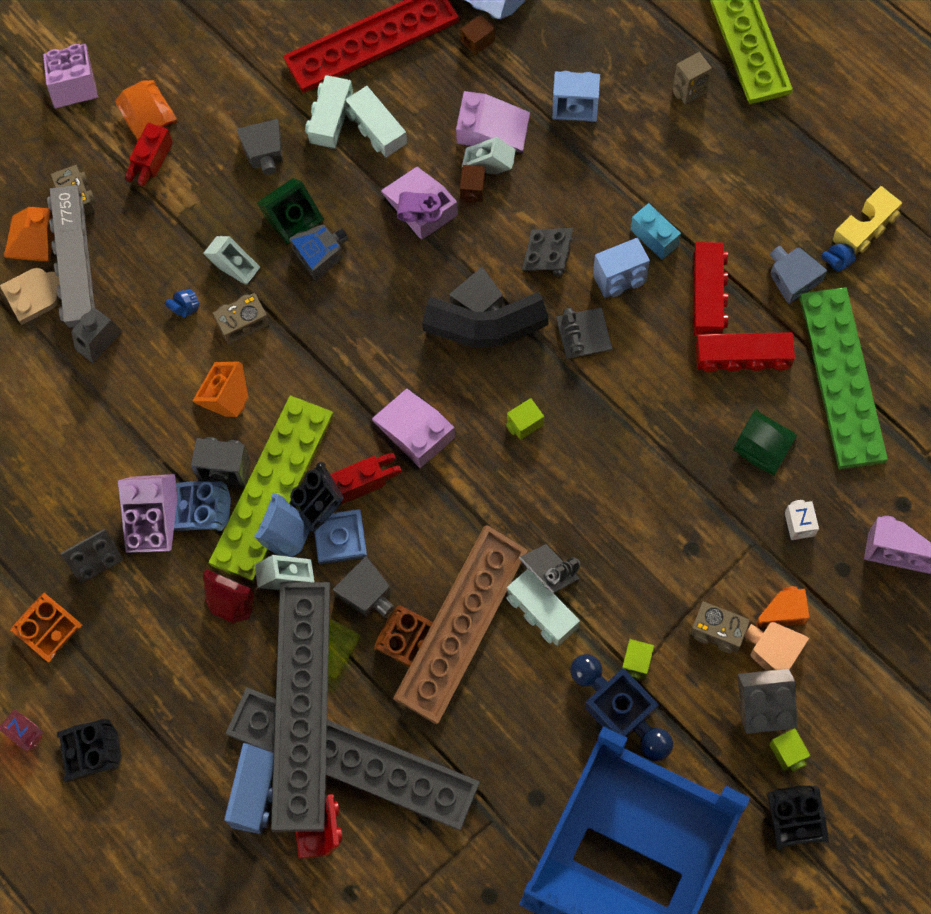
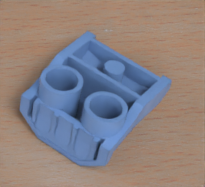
M203 481L176 483L177 506L174 531L202 529L222 531L229 521L231 503L227 484Z
M273 493L260 528L254 537L262 546L276 555L293 557L302 551L310 529L300 517L299 511L291 506L284 497Z

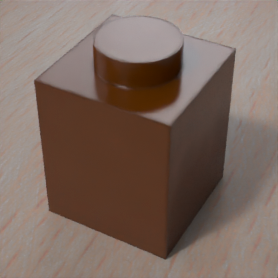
M479 15L461 28V42L474 55H477L495 42V26L490 20H486L482 15Z
M462 166L460 200L471 203L483 202L486 178L484 166Z

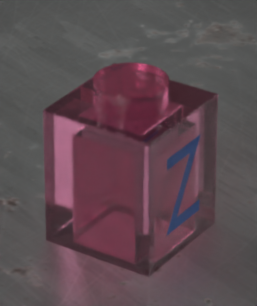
M16 709L0 725V731L26 752L39 743L43 733L40 728Z

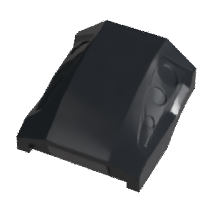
M318 462L314 470H309L306 473L301 486L295 487L291 491L290 498L292 503L296 505L300 517L312 532L322 526L338 508L343 500V494L326 469V464Z
M103 718L57 732V737L60 738L65 771L64 782L76 781L95 773L118 769L122 756L118 732L110 719Z
M794 786L776 789L766 794L777 850L789 845L819 841L829 842L826 816L818 786Z

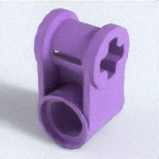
M402 192L399 195L397 218L404 222L435 223L443 215L442 208L440 207V198L433 193Z

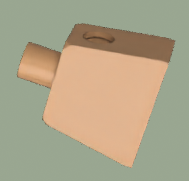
M774 622L769 624L765 632L751 624L744 635L746 639L756 644L750 656L766 671L790 669L809 640L807 636Z

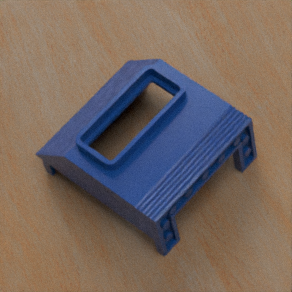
M603 726L593 752L542 858L524 890V895L519 905L536 914H697L750 797L727 786L718 795L624 749L627 738ZM591 829L680 873L682 877L669 906L665 907L575 862L573 857L586 830Z

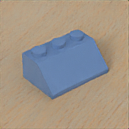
M243 743L225 816V821L231 828L262 834L263 828L268 827L270 813L267 811L269 803L273 801L274 753Z

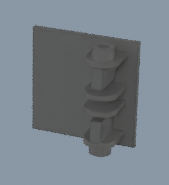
M573 228L531 230L522 270H552L553 275L562 276V273H565L566 270L564 267L568 260L567 255L570 252L569 245L572 242Z
M567 308L563 310V315L556 316L566 359L612 350L602 308L575 312L572 308Z
M105 529L61 553L80 584L124 560Z
M547 544L519 558L526 568L533 572L542 582L543 586L552 593L580 579L576 575L580 569V561L572 557L563 562Z

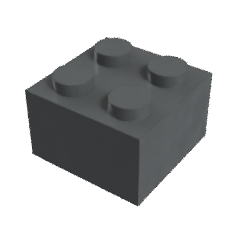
M213 437L196 439L191 467L198 481L223 482L227 486L246 487L251 460L244 444L236 440L223 442Z
M789 669L738 674L740 721L746 734L797 728L795 680Z

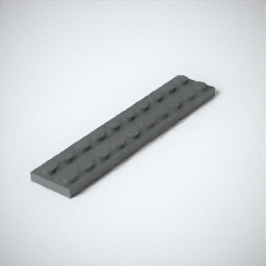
M330 582L280 583L272 832H325Z
M246 687L226 731V735L274 753L276 699ZM327 720V777L461 831L480 781Z

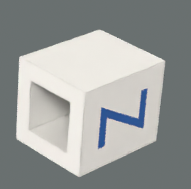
M797 500L788 505L785 517L791 540L816 536L819 527L813 502Z

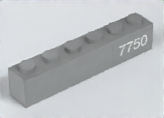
M78 185L51 188V197H47L48 208L50 211L52 210L53 218L50 219V228L52 233H55L52 249L53 253L57 254V263H54L56 276H59L60 285H57L58 298L62 299L59 315L61 321H64L68 327H75L81 321L82 315L95 308L83 196Z

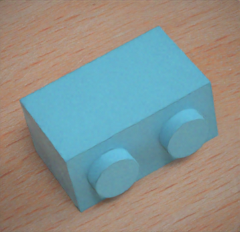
M649 203L632 217L630 230L660 259L663 260L679 246L681 233Z

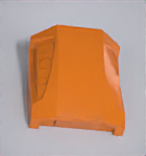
M142 80L123 90L115 100L118 109L137 141L148 122L161 127L178 122L154 80Z
M43 593L18 619L10 631L49 663L73 634L80 629L82 624L46 593Z

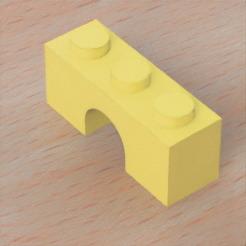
M880 186L866 200L862 210L871 221L861 222L851 215L836 229L832 241L836 244L845 243L853 247L855 255L858 252H865L871 244L870 241L874 237L879 238L885 231V226L889 222L893 224L901 214L899 209L902 202Z

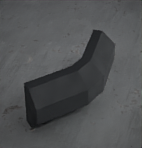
M539 292L495 311L485 312L472 311L430 297L426 305L422 326L425 332L467 346L496 347L548 326L549 317Z

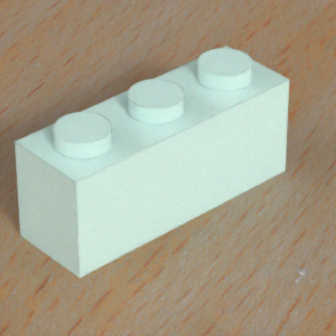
M325 75L323 83H320L318 86V100L313 102L311 121L308 120L305 127L309 143L330 148L336 147L346 116L345 99L353 94L351 80Z
M368 86L345 99L347 108L345 112L351 121L355 120L361 134L364 137L368 136L373 148L377 152H381L385 158L407 144L406 131Z
M528 569L507 587V600L514 608L520 607L525 613L523 615L524 618L532 626L536 624L542 630L541 635L549 644L553 642L558 647L579 628L580 620L549 589L545 588L535 574Z

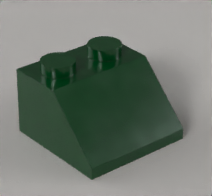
M295 178L290 179L256 202L268 223L286 244L291 243V237L310 230L324 220L303 182Z

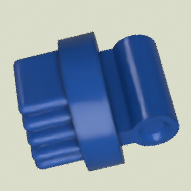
M845 243L833 245L828 249V252L825 251L821 255V259L829 263L836 271L848 268L855 262L856 257L853 251L854 248Z
M191 289L174 293L173 300L167 299L165 302L167 308L182 317L189 316L193 312L198 311L200 306L196 293Z

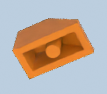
M795 586L783 588V591L777 594L759 616L756 627L767 628L771 622L781 626L806 624L810 617L805 589H798Z

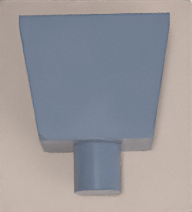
M778 246L770 254L776 261L770 273L771 277L788 304L798 299L801 293H807L823 282L827 270L801 248H796L787 254L781 246Z

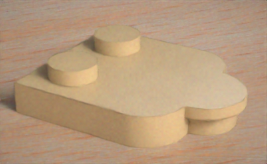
M34 268L0 285L21 325L54 309L59 303L57 285H60V280L55 272L46 273L40 268Z

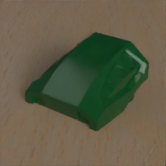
M756 408L742 430L733 451L746 458L754 466L775 476L797 435L763 415Z

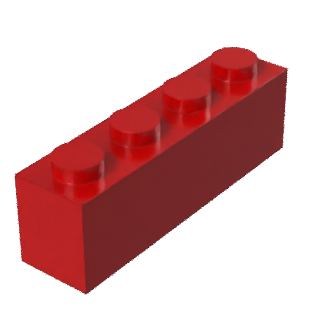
M695 243L693 336L722 334L723 329L728 328V314H724V307L728 306V293H724V286L728 284V272H724V265H727L728 252L724 251V243Z
M793 332L698 335L696 340L697 370L715 372L727 369L728 371L736 372L741 369L761 371L765 368H775V370L781 371L792 368L795 360Z

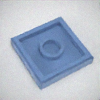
M360 509L332 513L326 522L314 531L319 565L367 557Z

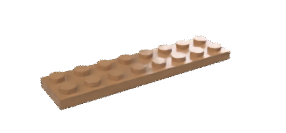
M488 525L483 527L393 698L395 701L434 724L439 723L507 592V587L511 584L522 563L519 558L525 555L528 550Z

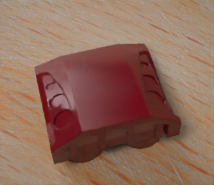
M206 569L203 573L205 601L211 614L231 623L248 620L253 611L254 594L251 588Z

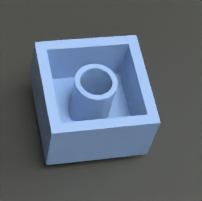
M570 71L555 72L552 119L597 121L600 74L592 72L573 73Z
M638 237L595 254L593 277L604 298L609 296L616 297L622 294L624 290L631 287L638 288L647 281L650 260Z

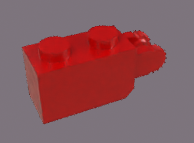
M147 123L129 158L130 165L125 173V180L127 182H132L137 172H140L137 183L139 186L144 187L150 176L155 177L173 144L167 128Z
M388 453L378 458L374 455L330 474L343 494L341 504L382 488L386 484V480L400 474L402 470L398 465L384 471L380 468L395 460L394 453Z

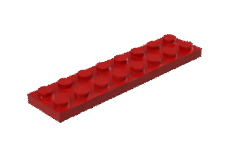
M404 0L283 55V59L304 94L317 88L320 83H323L325 75L337 78L458 23L459 17L448 0Z

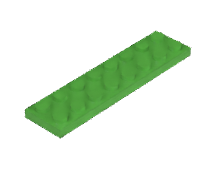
M847 287L801 293L799 297L838 469L886 463L888 458Z

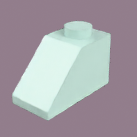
M494 137L466 148L462 166H484L485 173L499 174L512 169L516 149L500 138Z
M216 236L203 253L220 270L244 284H248L260 268L230 236Z
M272 555L255 564L258 588L280 590V583L314 582L311 559Z

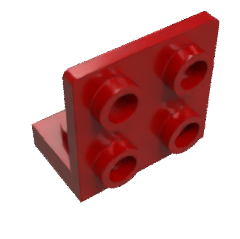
M333 794L325 797V832H296L298 859L329 856L339 847V843L342 842L341 828L337 827L336 817L339 816L338 802L334 801Z

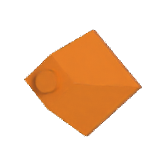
M27 207L13 215L4 257L8 259L50 262L52 241L55 238V233H52L50 228V219L53 218L52 210L50 211L49 208Z
M239 361L214 362L193 402L222 416L238 417L244 410L245 402L248 399L243 364Z

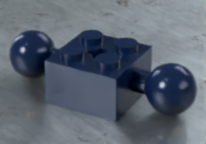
M582 654L573 660L570 667L572 679L581 686H592L596 691L586 701L585 709L602 727L604 726L626 738L635 732L641 738V750L647 758L654 761L666 759L673 750L671 735L662 728H651L646 722L657 711L659 704L624 668L607 682L602 676V665L595 656ZM617 703L619 705L626 704L625 710L617 709Z

